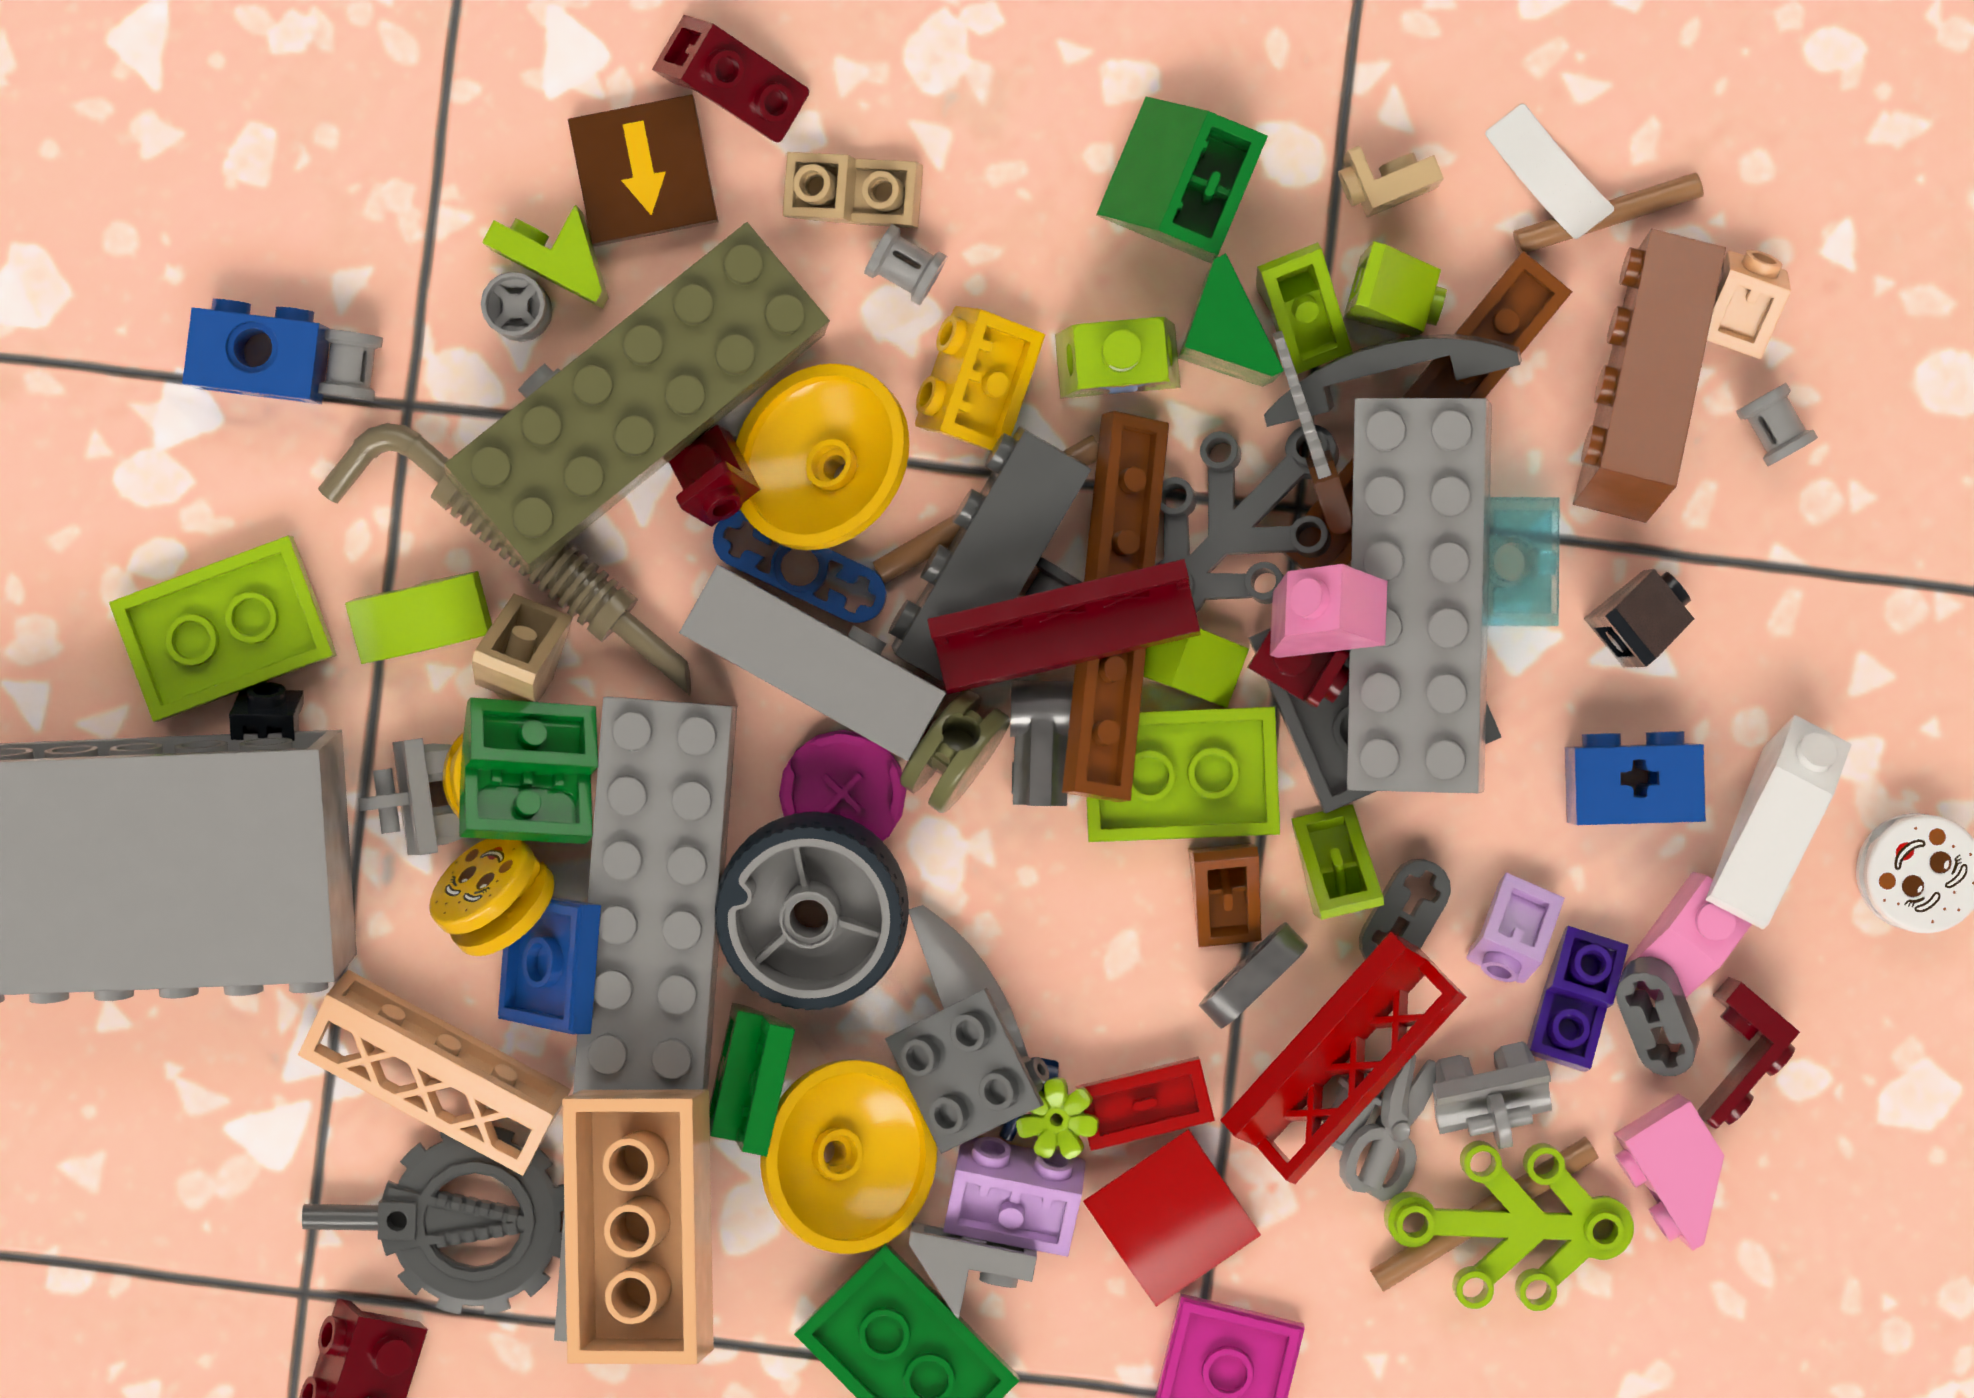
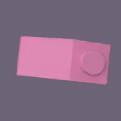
M1344 564L1287 571L1273 591L1270 655L1281 658L1384 646L1386 638L1388 581Z
M1692 872L1623 965L1622 972L1630 961L1640 957H1653L1663 960L1676 973L1684 995L1687 998L1722 966L1752 924L1706 901L1705 899L1713 879L1707 875ZM1638 981L1636 987L1639 990H1645L1649 997L1656 1001L1659 989H1649L1645 981Z

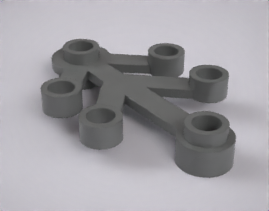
M1315 425L1323 451H1331L1335 466H1337L1339 448L1336 441L1327 429ZM1302 426L1294 430L1288 437L1285 445L1286 457L1236 508L1235 468L1241 460V449L1236 440L1226 432H1213L1205 437L1200 446V455L1208 467V537L1191 554L1188 516L1196 507V493L1190 484L1182 478L1171 477L1163 481L1161 511L1164 513V559L1155 565L1185 559L1196 613L1201 609L1206 600L1253 598L1261 604L1272 603L1273 591L1284 577L1279 568L1270 562H1259L1251 566L1247 573H1211L1227 555L1298 552L1303 557L1316 558L1328 550L1331 543L1330 531L1325 523L1315 516H1303L1297 519L1292 526L1256 527L1302 478L1312 480L1306 458L1299 455L1300 446L1306 441ZM1221 443L1230 445L1231 454L1225 461L1214 462L1211 460L1210 454L1216 445ZM1183 489L1186 491L1187 497L1183 505L1178 508L1166 506V497L1172 490ZM1315 527L1320 529L1321 539L1316 545L1305 547L1299 543L1300 534L1306 528ZM1264 573L1275 575L1276 584L1271 591L1267 593L1255 591L1254 584L1257 577Z

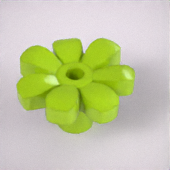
M1050 1078L1044 1085V1093L1042 1091L1038 1092L1044 1105L1030 1111L1031 1114L1021 1116L1016 1121V1128L1019 1136L1022 1138L1038 1136L1034 1145V1152L1037 1155L1049 1159L1059 1146L1063 1157L1072 1159L1084 1150V1144L1079 1135L1085 1137L1094 1136L1098 1131L1099 1119L1095 1115L1084 1113V1110L1091 1105L1093 1100L1090 1093L1084 1087L1068 1094V1085L1064 1078Z

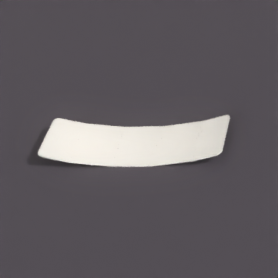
M1520 104L1486 130V137L1544 208L1574 239L1583 236L1614 211V206L1581 173L1525 104Z

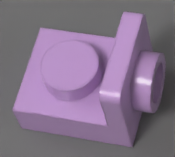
M1506 872L1497 885L1481 933L1470 946L1466 959L1481 966L1482 971L1493 979L1503 982L1516 981L1518 983H1525L1543 962L1565 898Z

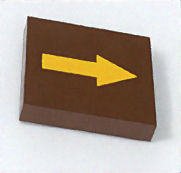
M693 94L568 119L591 242L594 247L719 222Z

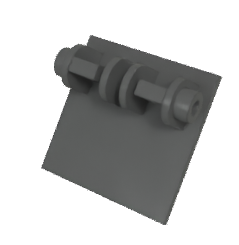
M987 988L885 1038L941 1154L1044 1105L1038 1092L1042 1090L1043 1082L1049 1079L1048 1068L1039 1057L1031 1059L1027 1056H1020Z

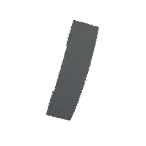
M1458 334L1409 336L1377 343L1341 356L1318 368L1299 382L1311 416L1330 412L1334 407L1329 386L1332 384L1449 355L1456 380H1461L1518 366L1521 364L1522 358L1519 347L1478 336ZM1290 390L1281 396L1264 414L1267 427L1299 419Z

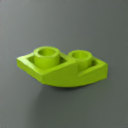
M478 571L424 581L412 587L358 597L345 603L361 664L422 652L485 636L492 626Z

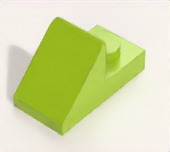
M577 205L571 210L551 249L545 247L550 236L517 218H515L510 228L493 220L482 241L491 251L602 309L604 308L609 299L584 214Z
M1318 242L1257 266V291L1271 313L1276 332L1281 330L1283 332L1297 374L1353 352L1323 251Z

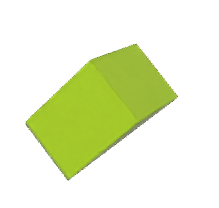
M1200 629L1201 635L1146 648L1144 678L1228 708L1249 651L1247 647L1203 629Z
M1353 804L1339 807L1328 813L1321 811L1291 818L1310 903L1315 916L1323 920L1384 905L1383 894Z

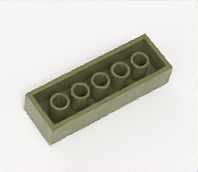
M746 222L444 463L446 476L524 570L531 574L825 335L830 320L751 225Z

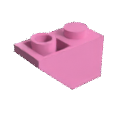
M1676 1094L1614 1133L1624 1149L1617 1153L1615 1158L1635 1188L1643 1183L1646 1184L1657 1202L1656 1205L1648 1210L1667 1240L1671 1242L1679 1237L1685 1245L1694 1251L1705 1242L1724 1154L1691 1101L1680 1094Z

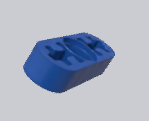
M738 511L733 516L719 521L713 533V545L717 555L723 562L852 623H865L874 619L885 606L887 592L883 580L875 571L828 548L809 550L818 560V574L811 583L804 586H795L789 583L782 573L783 559L790 551L794 550L793 548L780 545L772 556L770 573L767 574L758 569V566L764 561L765 557L750 550H745L740 558L734 557L731 554L733 543L725 539L730 527L740 530L745 522H749L742 511ZM755 528L753 529L752 536L755 539L769 546L772 545V540ZM830 561L843 565V568L835 577L849 584H855L860 576L870 580L868 591L876 596L871 607L860 605L855 613L849 612L845 609L848 598L830 588L827 601H823L815 596V593L825 584L828 578Z

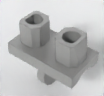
M423 738L392 742L399 793H395L392 768L373 771L376 796L358 798L360 811L378 809L381 833L385 834L400 831L397 806H401L407 855L438 853L439 845H446L465 838L459 837V818L453 812L450 805L432 807L429 782L443 780L444 761L452 745L424 744Z
M1523 1041L1503 1045L1494 1052V1065L1496 1069L1494 1071L1474 1075L1469 1057L1462 1055L1439 1059L1436 1062V1083L1432 1084L1435 1120L1439 1134L1468 1129L1469 1135L1472 1137L1493 1132L1499 1149L1513 1147L1511 1128L1533 1124L1532 1115L1552 1111L1549 1090L1551 1075L1546 1059L1536 1061L1527 1044Z

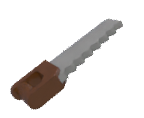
M1281 330L1273 333V337L1311 456L1306 457L1308 469L1328 528L1334 533L1342 534L1351 528L1352 515L1331 451H1323Z

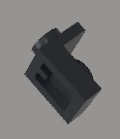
M264 682L240 691L229 713L231 740H244V734L258 733V738H268V733L282 732V738H289L295 741V733L299 731V714L304 704L303 690H286L282 684Z

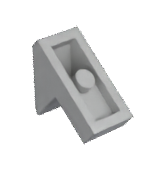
M912 1222L908 1244L958 1319L969 1270L981 1272L979 1280L984 1283L1006 1288H1016L1018 1279L1029 1282L1033 1280L1037 1260L1036 1250L944 1233V1228Z

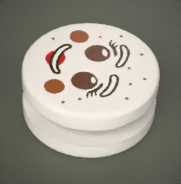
M1908 813L1884 821L1868 835L1858 854L1856 880L1862 899L1879 919L1897 928L1916 933H1936L1952 928L1963 921L1974 910L1973 837L1954 821L1935 815Z

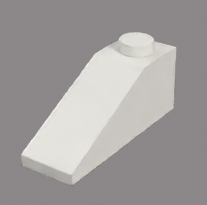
M1794 715L1767 742L1755 767L1705 899L1706 901L1761 929L1769 925L1834 796L1852 746L1851 743L1797 715Z

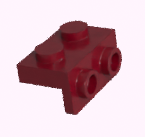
M337 1299L332 1315L328 1316L321 1326L318 1338L319 1357L313 1376L305 1380L299 1398H407L428 1329L419 1321L362 1311L352 1301Z

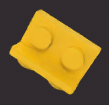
M955 306L951 315L944 320L939 329L936 339V347L939 352L931 376L924 380L916 398L918 414L915 426L927 431L947 435L991 452L1003 433L1012 436L1046 334L982 309Z

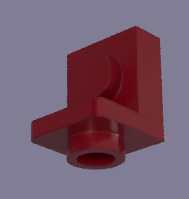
M718 424L669 461L683 489L676 496L680 508L711 527L719 521L733 516L740 510L746 500L761 490L731 433Z
M1270 628L1247 668L1311 707L1317 708L1323 698L1333 703L1349 679V667L1345 666L1344 663L1350 651L1341 650L1277 658L1270 655Z

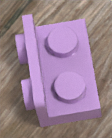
M975 1137L959 1146L943 1232L1068 1257L1082 1197L1086 1161L1079 1157L1066 1159L1060 1150L1057 1149L1052 1157L1046 1159L1037 1155L1033 1148L1008 1144L996 1137Z

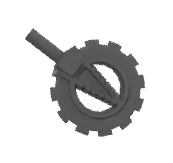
M494 1126L498 1139L522 1151L523 1147L512 1142L515 1132ZM439 1132L442 1138L441 1142L427 1150L420 1142L403 1157L400 1163L407 1168L398 1184L388 1180L378 1205H303V1230L378 1231V1240L382 1242L385 1255L388 1256L395 1253L404 1268V1271L397 1275L401 1282L414 1295H417L421 1288H423L428 1293L439 1298L436 1308L460 1315L462 1314L463 1305H484V1313L488 1315L511 1309L509 1298L523 1290L532 1297L551 1278L544 1270L552 1256L560 1258L561 1211H564V1184L555 1187L550 1175L546 1171V1169L553 1165V1162L540 1148H538L529 1168L522 1176L448 1135ZM474 1173L494 1177L508 1186L520 1207L439 1190L443 1185L458 1176ZM520 1233L519 1239L511 1251L489 1264L472 1266L459 1263L440 1250V1248L449 1245L454 1246Z

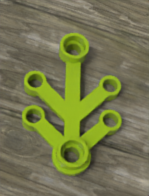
M1480 1140L1470 1142L1463 1148L1460 1154L1461 1168L1470 1179L1483 1183L1508 1211L1434 1208L1425 1196L1412 1191L1395 1195L1388 1202L1384 1211V1223L1388 1232L1398 1243L1407 1247L1422 1246L1428 1243L1434 1235L1504 1238L1474 1266L1460 1269L1453 1278L1452 1289L1455 1296L1462 1305L1470 1309H1480L1486 1306L1493 1298L1494 1284L1544 1239L1567 1241L1539 1269H1527L1518 1276L1515 1283L1516 1295L1524 1306L1532 1311H1543L1551 1307L1557 1298V1286L1588 1258L1608 1260L1617 1257L1627 1249L1634 1234V1222L1629 1210L1613 1197L1604 1195L1590 1197L1565 1169V1160L1562 1154L1547 1143H1537L1527 1149L1523 1157L1524 1170L1536 1183L1549 1185L1571 1213L1543 1212L1502 1167V1159L1498 1151L1488 1142ZM1482 1151L1490 1153L1491 1163L1486 1170L1481 1172L1471 1170L1470 1162L1476 1153ZM1542 1154H1551L1554 1157L1553 1168L1545 1174L1535 1173V1160ZM1414 1212L1423 1214L1424 1224L1420 1230L1407 1232L1403 1229V1222L1406 1216ZM1603 1219L1612 1220L1613 1230L1611 1234L1604 1239L1594 1238L1593 1228L1595 1224ZM1471 1278H1480L1483 1280V1289L1480 1294L1475 1297L1464 1296L1463 1286L1466 1281ZM1535 1280L1545 1281L1546 1290L1543 1296L1538 1299L1526 1297V1289L1531 1282Z

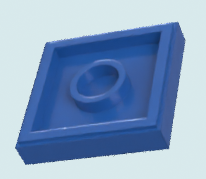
M552 897L547 909L537 923L520 939L503 949L498 1019L572 1035L591 1034L601 905Z

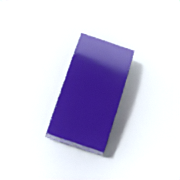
M1571 926L1565 928L1551 965L1527 1046L1533 1056L1582 1072H1587L1591 1069L1607 1008L1611 1007L1615 1000L1629 947L1628 944Z

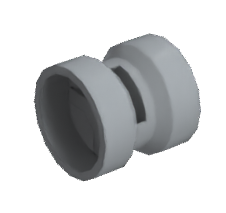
M517 272L500 274L489 281L482 293L480 304L483 317L488 325L507 339L518 342L534 340L544 333L551 322L553 311L551 299L544 288L527 275Z

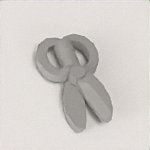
M1415 1054L1386 1085L1383 1093L1381 1115L1378 1116L1375 1124L1364 1125L1354 1132L1345 1144L1339 1160V1176L1347 1188L1354 1192H1367L1382 1202L1392 1199L1395 1195L1401 1193L1408 1186L1414 1174L1417 1156L1415 1145L1408 1138L1410 1126L1424 1110L1433 1092L1432 1084L1436 1082V1062L1431 1059L1425 1062L1412 1081L1416 1064ZM1373 1141L1359 1176H1357L1356 1169L1360 1154L1365 1146ZM1397 1149H1399L1398 1166L1393 1176L1386 1184H1383Z

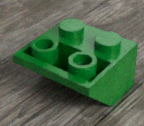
M1145 96L1096 216L1212 264L1213 260L1219 255L1268 135L1207 110Z

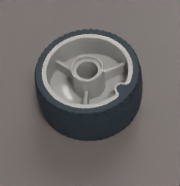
M803 812L781 817L764 825L750 835L739 846L727 864L719 882L715 902V924L718 940L726 961L731 966L733 972L740 977V980L753 992L756 991L759 993V996L768 999L770 1002H777L784 1007L802 1008L805 1010H821L842 1005L850 1000H854L872 988L886 974L895 961L905 938L909 916V901L904 876L898 862L888 847L879 837L862 824L841 815L826 812ZM815 900L826 909L828 921L819 927H806L795 917L794 906L800 901Z

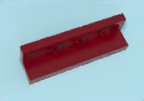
M1185 559L927 619L930 635L936 646L947 694L1201 635Z

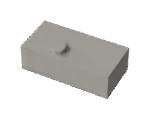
M718 564L679 632L690 640L906 761L910 759L947 695L945 690L882 656L881 653L887 643L853 625L849 634L845 635Z

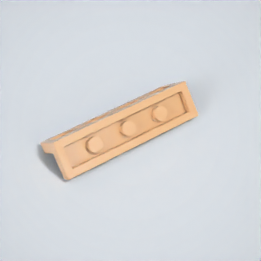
M347 970L326 994L298 1053V1056L522 1176L529 1168L550 1125L562 1109V1099L567 1097L571 1091L565 1085L350 970ZM330 1022L353 1034L359 1049L358 1053L343 1056L321 1044ZM395 1056L408 1063L416 1082L403 1086L386 1079L379 1060ZM453 1087L466 1094L472 1113L455 1116L442 1109L436 1090ZM509 1117L531 1129L532 1131L522 1151L498 1139L492 1121Z

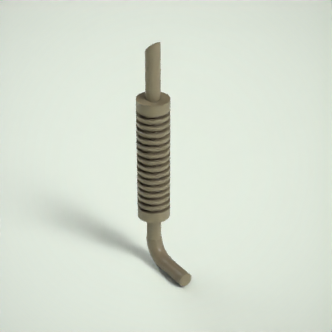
M385 423L368 428L353 441L352 446L318 487V490L324 497L338 504L374 458H377L384 452H398L403 456H407L438 483L431 494V498L445 510L452 507L450 514L454 518L462 515L460 519L461 524L465 527L472 524L470 531L474 535L482 532L479 537L481 541L487 543L491 540L489 547L493 551L501 548L500 557L505 560L510 556L509 564L513 568L519 565V562L447 478L444 463L449 459L425 440L420 433L405 425ZM569 542L531 573L528 580L532 584L540 581L538 589L543 593L549 589L548 597L552 601L559 597L560 600L557 605L562 609L569 606L570 608L567 613L570 616L574 617L579 614L577 622L582 626L588 622L587 630L598 640L603 642L612 632H615L690 696L691 678L687 660L630 613L638 598L625 587L617 590L616 587L619 582L614 578L608 582L609 574L605 570L598 574L597 571L600 566L595 562L588 565L587 563L590 558L586 554L578 557L579 548L574 545L569 549ZM522 566L519 568L518 572L523 576L528 574Z

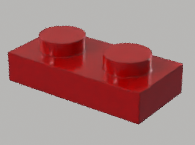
M1199 1056L1075 1086V1089L1084 1087L1092 1096V1103L1084 1110V1113L1095 1115L1099 1119L1097 1133L1094 1136L1087 1137L1091 1151L1215 1121Z

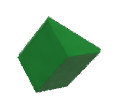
M1225 253L1213 260L1205 276L1178 359L1264 387L1274 382L1284 370Z

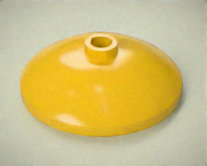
M820 364L807 367L776 383L752 408L736 440L740 452L761 489L746 500L740 509L750 524L761 534L777 544L798 550H820L833 547L854 538L866 530L883 514L893 500L901 485L907 467L910 446L909 430L904 411L897 398L881 381L870 373L844 364ZM845 464L844 469L839 474V476L834 478L836 470L841 465Z
M856 1059L832 1061L802 1075L781 1096L767 1157H760L764 1191L774 1214L782 1225L797 1239L807 1245L840 1254L866 1252L878 1248L897 1237L910 1225L922 1209L935 1176L937 1144L902 1075L884 1065ZM832 1142L835 1149L834 1156L829 1162H826L824 1150L826 1145Z

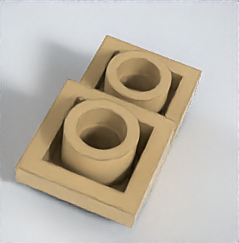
M787 152L782 216L844 224L890 227L893 224L899 228H918L923 165L917 161L855 159L847 154Z

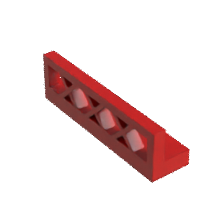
M1390 932L1220 1121L1234 1137L1256 1146L1286 1181L1296 1185L1467 996L1419 947ZM1426 976L1442 994L1424 1014L1408 1015V993ZM1392 1028L1391 1050L1381 1061L1365 1062L1366 1039L1375 1029ZM1349 1074L1348 1097L1338 1108L1322 1109L1324 1085L1334 1075ZM1306 1121L1305 1144L1289 1159L1276 1145L1274 1140L1291 1122Z

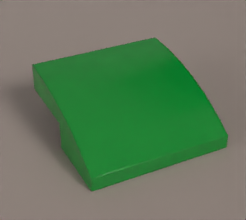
M470 697L466 706L462 744L459 837L586 844L593 837L591 774L598 768L596 706Z
M732 1003L709 1105L710 1136L736 1141L741 1152L767 1157L795 1028L790 1024L752 1007Z

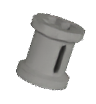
M891 224L874 250L864 274L871 278L877 275L884 277L911 293V301L920 306L937 280L948 256L940 251L934 255L901 237V229Z
M326 329L325 340L330 342L326 380L319 383L318 393L342 398L374 401L375 391L370 388L375 349L382 347L383 337Z
M1787 383L1782 384L1736 411L1740 420L1748 419L1767 453L1764 455L1763 460L1767 466L1780 461L1818 439L1814 430L1805 429L1787 398L1791 392Z

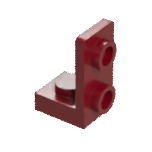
M683 15L652 68L654 72L669 82L697 91L767 139L776 143L783 140L809 96L808 87L714 23Z
M1728 977L1713 994V997L1726 1007L1720 1018L1747 1041L1750 1042L1756 1034L1760 1038L1697 1110L1701 1119L1714 1129L1720 1127L1724 1121L1728 1125L1734 1123L1745 1113L1754 1099V1096L1750 1093L1751 1089L1765 1073L1773 1076L1787 1064L1795 1052V1047L1791 1043L1800 1033L1799 1030L1744 983Z

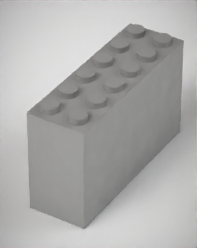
M342 729L297 731L295 733V741L289 738H282V732L268 733V738H258V733L244 734V740H231L230 734L0 743V1003L5 1001L4 995L29 994V1001L31 1003H56L69 999V993L94 992L95 1000L117 1001L133 997L134 990L159 989V997L175 999L197 995L201 987H224L225 995L246 996L264 991L263 985L289 984V991L292 993H315L328 989V982H335L357 955Z

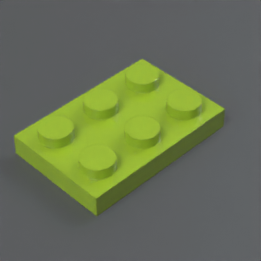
M289 535L109 602L153 722H160L246 690L251 686L273 680L337 656L294 537Z
M1275 707L1140 712L1131 801L1113 802L1086 797L1088 842L1280 835Z

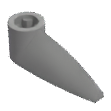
M924 905L909 909V915L943 1009L987 988L1020 1056L1029 1057L1016 1019L1003 991L974 948L953 927Z

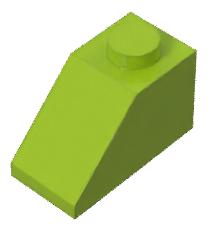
M1373 241L1360 256L1343 317L1404 335L1419 336L1424 332L1426 323L1434 326L1437 325L1443 309L1447 289L1437 286L1441 269L1389 245Z

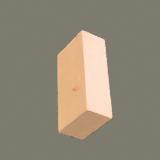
M709 1089L580 1090L562 1099L567 1364L697 1365L714 1350Z

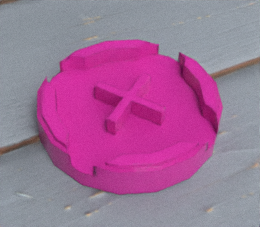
M841 729L816 735L795 751L783 770L779 791L783 816L803 812H826L841 815L862 824L884 841L890 836L903 815L907 790L900 784L901 766L890 751L854 731Z

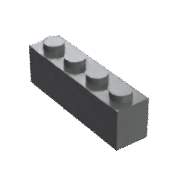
M1021 426L1017 428L1013 437L1003 433L996 442L985 463V467L992 470L990 477L980 493L970 489L961 502L953 518V523L960 526L948 549L940 544L935 548L920 578L928 582L916 604L909 600L904 602L888 631L889 634L896 637L891 645L896 656L942 682L944 681L936 646L930 635L927 619L1017 598L1092 470L1085 463Z

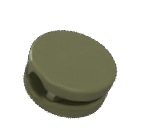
M971 689L961 691L943 710L916 747L900 777V784L914 794L928 782L936 771L942 776L928 801V805L939 813L947 812L967 791L995 752L1010 724V717L998 708L992 710L983 719L977 713L982 697Z

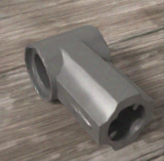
M1012 680L1010 737H1015L1011 794H1013V805L1067 806V794L1062 793L1073 681Z

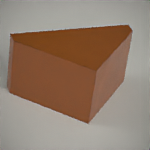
M1241 843L1188 849L1198 947L1262 941L1258 847L1253 843Z

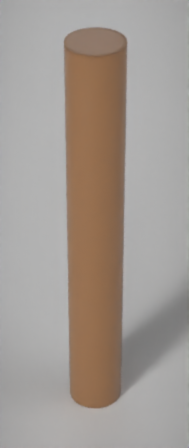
M1695 172L1608 200L1614 206V211L1585 234L1703 197L1704 191L1699 175ZM1554 218L1513 231L1514 241L1519 254L1523 251L1529 253L1573 239Z

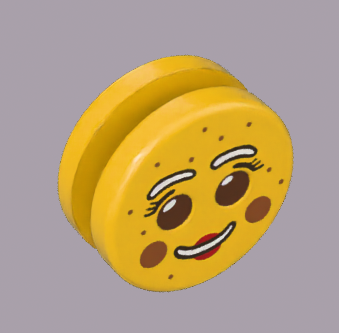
M485 839L461 854L442 874L430 898V915L444 932L450 934L453 942L464 953L471 956L490 955L516 942L537 923L552 899L555 886L554 876L543 861L542 863L538 861L531 848L524 841Z

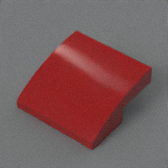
M1189 1129L1083 1200L1100 1228L1156 1307L1261 1236L1255 1224Z

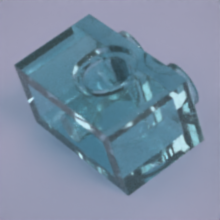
M1490 497L1488 627L1559 626L1560 497ZM1504 544L1515 546L1524 557V570L1514 581L1502 578L1494 567V556L1497 550Z

